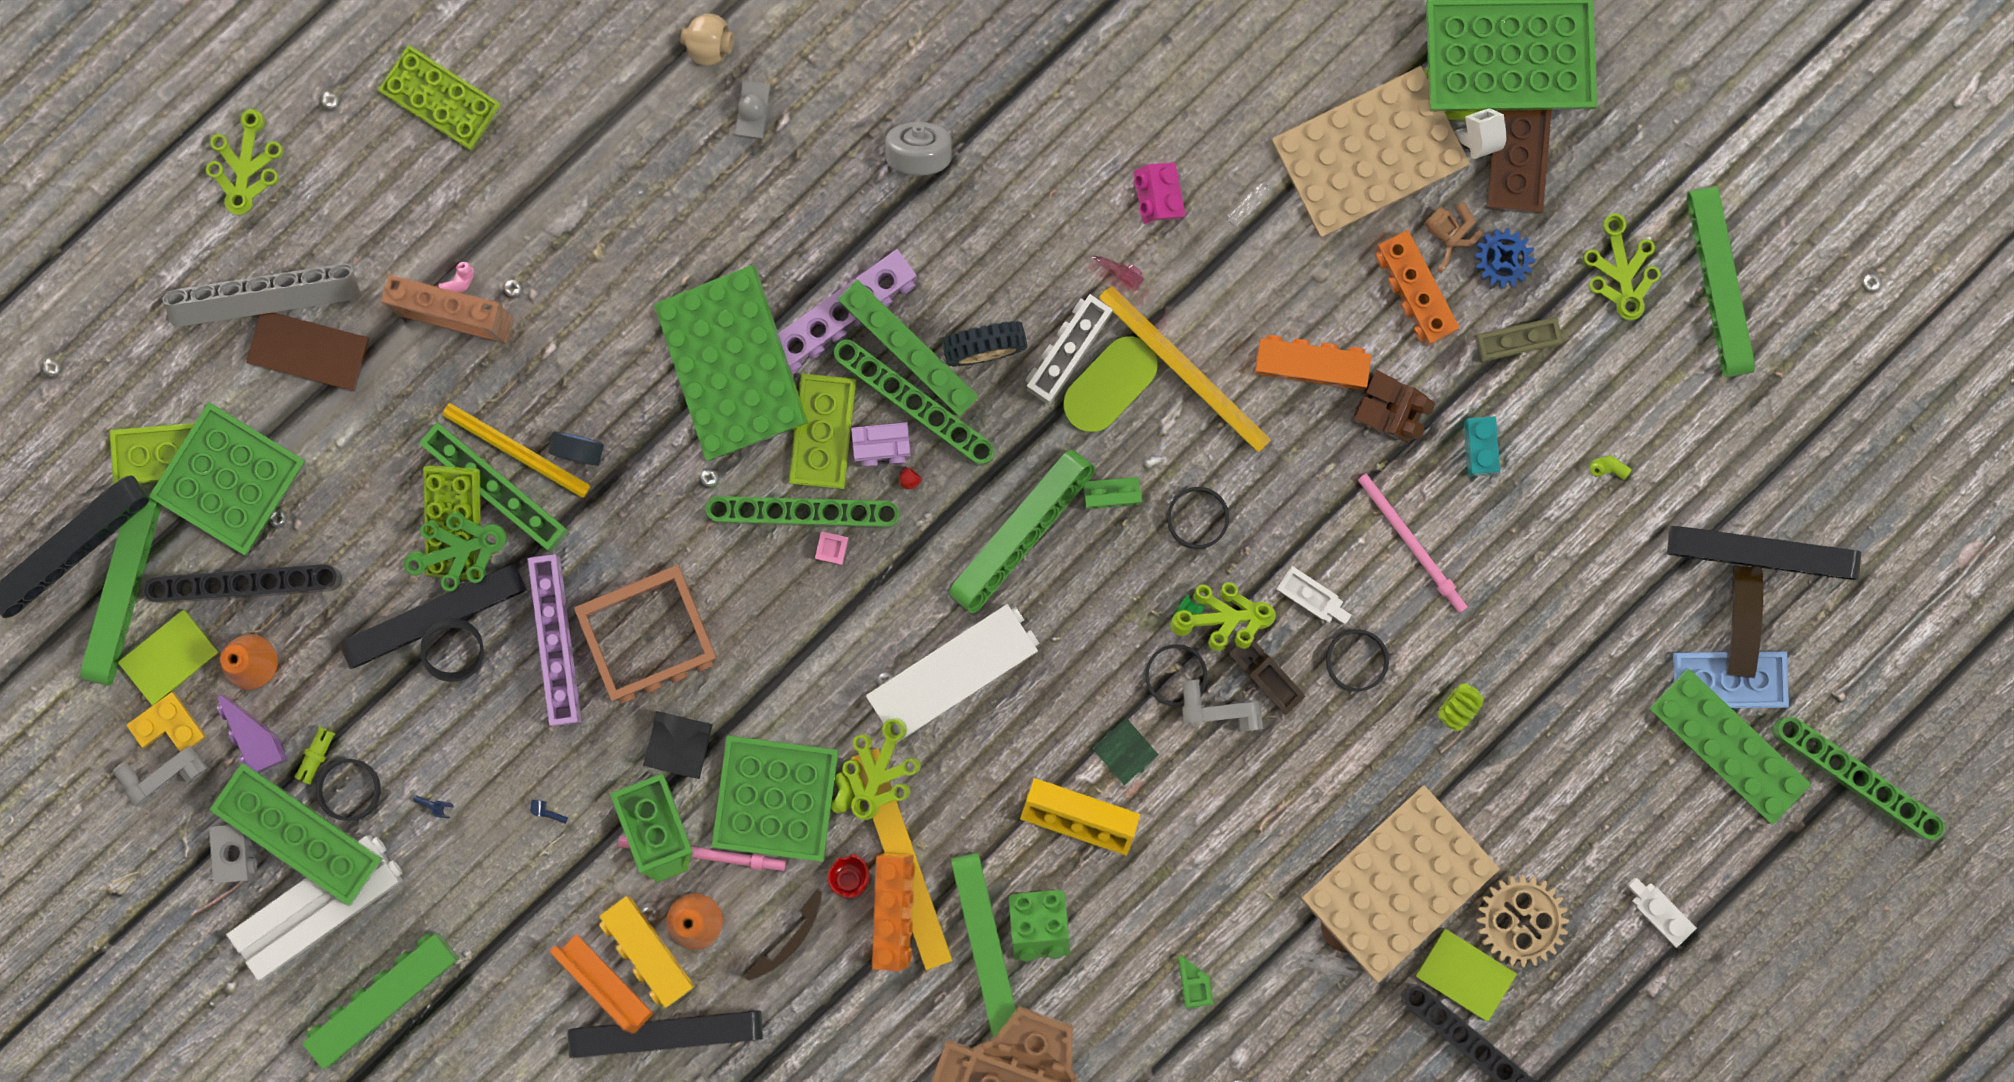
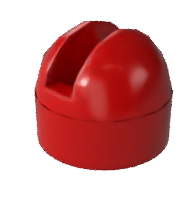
M905 466L899 474V484L907 490L918 487L923 480L918 473L908 466Z

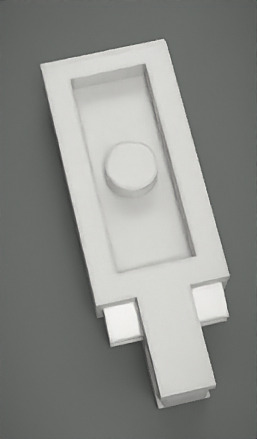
M1291 566L1276 589L1319 619L1325 620L1328 623L1333 618L1345 626L1352 616L1340 608L1343 601L1338 598L1339 596Z
M1633 878L1626 885L1636 895L1632 900L1636 905L1635 907L1675 948L1696 929L1682 912L1651 883L1646 887L1638 878Z

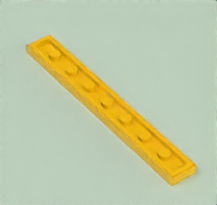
M1111 286L1099 296L1105 305L1113 309L1112 312L1251 447L1257 452L1266 447L1271 439L1122 294Z
M878 748L870 750L875 764L880 754ZM856 755L851 758L852 760L859 761L862 766L859 776L866 789L869 779L860 756ZM890 781L879 786L876 796L892 790ZM894 800L879 806L878 813L873 817V821L884 852L914 854L915 875L912 882L914 903L911 908L912 932L925 969L929 970L951 962L953 960L898 803Z

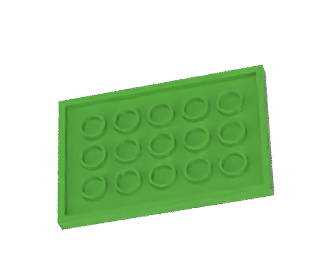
M1593 0L1426 1L1430 111H1483L1488 108L1495 111L1597 108Z
M750 265L654 304L706 461H712L808 424L755 265Z

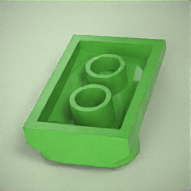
M659 774L610 793L639 873L651 877L656 882H660L688 871L693 850L664 774Z

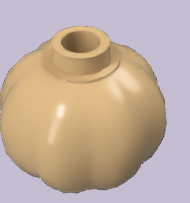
M700 15L692 20L688 28H683L681 44L686 45L689 57L697 64L704 66L715 65L721 62L726 54H731L734 34L729 32L728 24L718 15Z

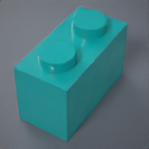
M1496 416L1466 419L1463 425L1467 476L1497 475L1500 473Z

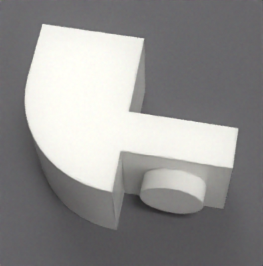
M1490 108L1465 116L1467 127L1455 131L1458 141L1470 148L1472 159L1500 151L1506 143L1504 114Z

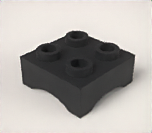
M656 711L643 766L700 779L713 724Z

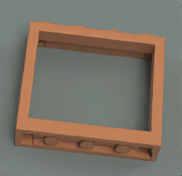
M389 274L381 300L384 305L402 318L503 344L508 342L514 317L498 302ZM484 304L493 306L492 311L483 309Z
M679 565L574 607L609 697L613 702L619 701L620 705L636 699L634 694L645 690L646 694L661 689L660 683L671 679L672 683L681 681L688 677L686 672L696 668L698 672L705 671L714 666L713 661L718 660ZM676 581L705 654L617 690L588 617Z

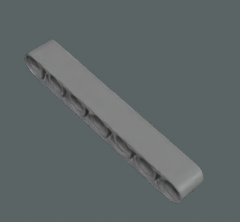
M337 264L175 289L164 295L163 303L172 325L187 326L348 301L357 297L360 290L353 267L349 264Z

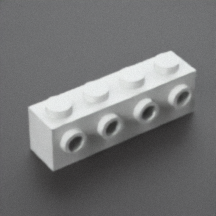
M1089 294L1086 300L1081 298L1072 311L1076 314L1070 323L1064 322L1057 333V336L1060 338L1054 346L1050 344L1041 356L1044 361L1039 369L1034 367L1025 380L1028 382L1027 391L1050 406L1112 315L1113 309Z

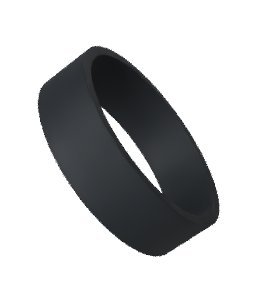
M1191 487L1183 490L1173 499L1167 514L1168 528L1175 540L1183 546L1192 549H1204L1217 543L1225 534L1229 524V510L1224 499L1214 490L1206 487ZM1189 492H1206L1214 496L1223 507L1225 513L1224 528L1221 534L1210 543L1203 545L1188 543L1182 540L1173 529L1171 522L1172 508L1181 496Z
M456 618L438 621L428 628L422 638L421 658L423 665L437 679L447 682L461 681L472 676L482 664L484 657L482 637L479 631L467 621ZM451 627L461 628L470 632L480 645L479 655L475 662L467 669L454 673L436 669L429 663L424 653L425 646L432 635L442 629Z
M1350 630L1339 635L1331 643L1326 654V667L1331 679L1341 688L1353 692L1365 691L1378 685L1385 677L1389 666V655L1385 644L1378 636L1366 630ZM1357 633L1371 637L1378 643L1383 652L1384 667L1381 675L1373 684L1364 688H1353L1343 684L1337 679L1331 668V653L1335 644L1342 637L1349 634Z
M1180 644L1168 645L1159 649L1150 658L1145 671L1146 685L1152 696L1159 702L1169 706L1185 705L1184 702H1168L1154 692L1149 681V669L1152 661L1159 653L1171 648H1181L1191 652L1199 660L1203 669V683L1200 688V695L1207 683V667L1203 658L1194 649Z
M340 759L332 762L321 772L316 784V796L321 808L329 816L343 821L358 820L367 816L374 810L381 795V784L377 773L370 765L356 759ZM353 762L363 766L370 773L375 791L369 807L361 814L348 818L339 816L329 809L323 798V783L327 774L334 767L342 763Z

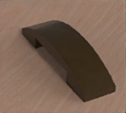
M1734 565L1731 592L1734 594L1731 640L1727 650L1726 676L1755 678L1763 619V570L1757 567Z
M819 888L816 889L799 910L807 918L806 921L773 960L765 954L760 957L746 974L745 978L748 981L761 977L777 968L800 947L811 931L820 909L823 892Z

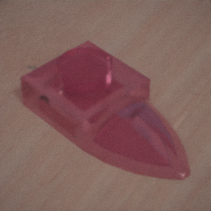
M1101 256L1092 257L1104 269L1136 292L1144 282V278L1141 277L1142 272L1134 265L1129 263L1126 266L1123 263L1119 264Z

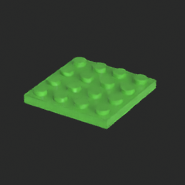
M208 402L149 495V498L247 556L306 461Z
M727 735L712 847L824 862L839 750Z

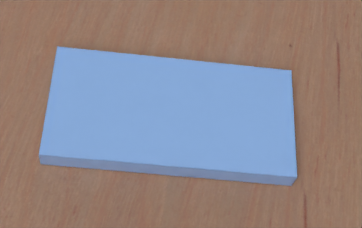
M1787 651L1759 652L1755 678L1726 676L1727 652L1673 653L1674 681L1689 668L1730 708H1789Z

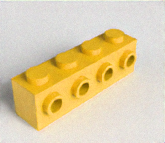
M1034 778L1020 820L1127 856L1141 814Z
M630 895L621 899L599 916L602 920L599 923L600 927L608 937L613 935L619 943L616 949L625 960L629 958L635 966L632 969L635 976L641 983L647 982L652 989L649 994L658 1006L663 1004L667 1008L695 987Z

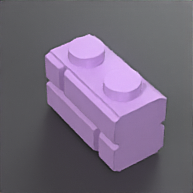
M907 422L852 428L855 463H861L862 468L878 466V461L889 460V465L906 463L905 458H911Z

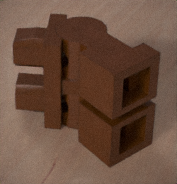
M1375 370L1370 375L1367 388L1362 394L1364 397L1360 399L1351 422L1375 430L1387 437L1409 443L1411 439H1421L1424 425L1418 421L1421 414L1429 415L1432 413L1435 402L1415 387L1397 381V379Z

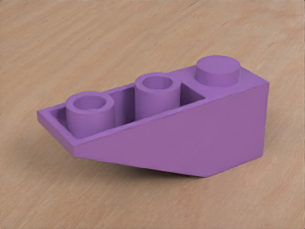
M228 696L217 697L220 703L217 705L219 714L223 720L228 721L231 730L228 731L230 739L235 746L239 745L242 756H240L241 763H245L258 773H262L288 761L277 734Z

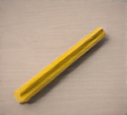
M449 403L442 413L445 418L576 495L584 498L588 493L590 485L455 405Z

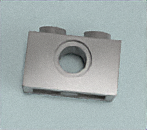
M232 825L209 827L213 884L254 880L253 874L257 873V861L255 857H252L251 846L255 845V841ZM233 845L237 846L240 850V857L236 861L229 857V850Z

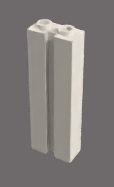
M1006 604L867 694L866 697L883 723L893 718H900L906 723L907 733L903 738L905 739L1036 654L1038 650L1035 646L1039 645V642L1031 630L1025 632L1020 624L1024 619L1016 607L1011 609ZM897 724L893 727L896 734L900 733V727Z
M366 835L358 841L382 857L383 860L351 906L346 905L310 879L305 878L226 934L237 951L243 955L247 961L245 963L258 981L265 980L403 882L400 877L402 870L394 860L389 861L384 852L387 849L378 837L373 838L372 835Z

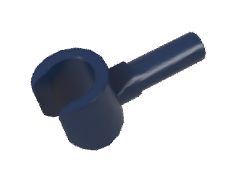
M417 795L413 799L414 802L431 809L433 816L449 819L450 817L444 814V808H454L451 802H433Z
M531 801L530 811L533 815L551 818L566 824L568 817L546 810L547 801Z

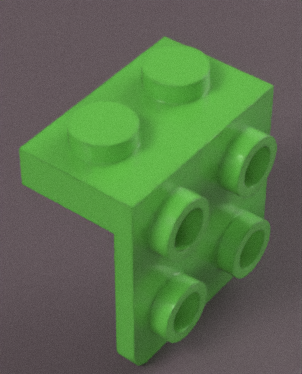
M1062 890L1010 895L1009 908L1014 960L1032 961L1036 958L1046 957L1058 959L1070 955L1065 893Z

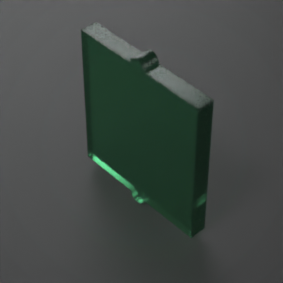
M1127 718L1112 731L1108 730L1106 732L1107 735L1092 748L1123 785L1139 772L1143 773L1144 767L1159 755Z

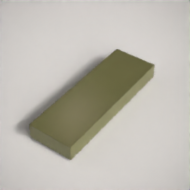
M1558 317L1475 335L1481 363L1564 344Z

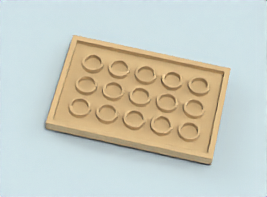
M1421 66L1271 140L1320 239L1470 166V162L1444 111L1429 110V81Z
M1423 785L1300 899L1376 983H1379L1498 872L1500 868L1427 787Z

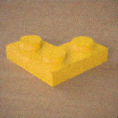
M175 692L169 693L126 725L142 748H146L165 733L168 734L180 752L190 746L193 748L207 737Z

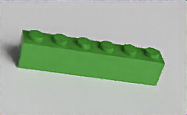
M855 279L836 299L957 416L960 417L979 397L858 279Z
M436 422L419 442L421 446L447 467L480 469V495L548 551L553 553L570 531L440 423Z
M427 933L416 942L418 946L416 950L411 954L406 951L394 961L396 966L389 972L386 969L382 970L372 979L374 984L367 990L364 987L359 989L350 997L352 1002L347 1007L339 1006L328 1015L330 1021L324 1026L317 1024L306 1033L308 1039L302 1044L323 1070L337 1062L460 960L459 956L440 933L433 936Z

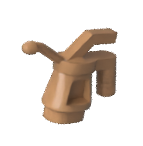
M1465 202L1455 207L1464 222L1461 227L1449 210L1446 211L1442 206L1424 222L1428 227V232L1444 242V245L1447 247L1444 262L1437 269L1440 273L1444 272L1449 264L1452 247H1471L1484 234L1479 229L1469 240H1461V237L1476 222Z

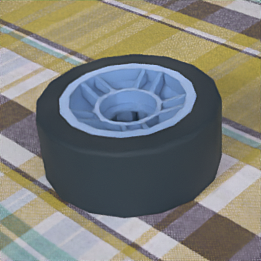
M553 431L548 453L567 460L599 466L604 444L588 438Z

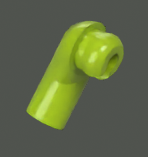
M1612 455L1596 458L1589 465L1590 473L1595 477L1614 473L1622 480H1625L1632 470Z
M843 772L835 775V782L839 791L835 800H832L831 810L836 814L849 810L855 797L850 781Z

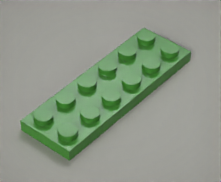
M1689 668L1649 708L1655 716L1771 825H1774L1812 785Z
M245 763L239 766L210 808L211 812L348 906L353 904L383 860L382 857Z

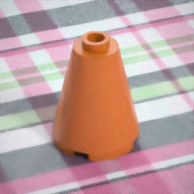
M245 634L234 638L225 647L220 657L222 671L226 679L235 687L244 690H256L264 686L274 677L278 668V656L273 646L267 639L255 634Z
M690 893L681 896L671 905L667 914V929L670 936L678 945L687 949L696 950L709 946L718 938L723 925L722 912L717 903L710 897L700 893ZM687 918L693 920L694 925L692 928L687 925Z

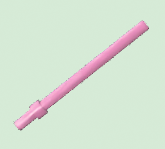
M1367 473L1358 479L1359 483L1438 585L1436 589L1442 597L1446 596L1458 613L1465 610L1468 606L1456 592L1455 584L1451 579H1446Z
M619 836L618 847L630 849L626 837ZM691 846L693 850L691 858L751 866L752 870L762 871L763 868L785 871L786 860L765 857V854L753 853L752 855Z

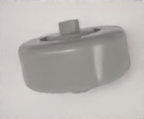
M927 122L904 123L888 132L885 139V158L889 166L904 174H934L949 165L952 158V139L950 134L938 125Z

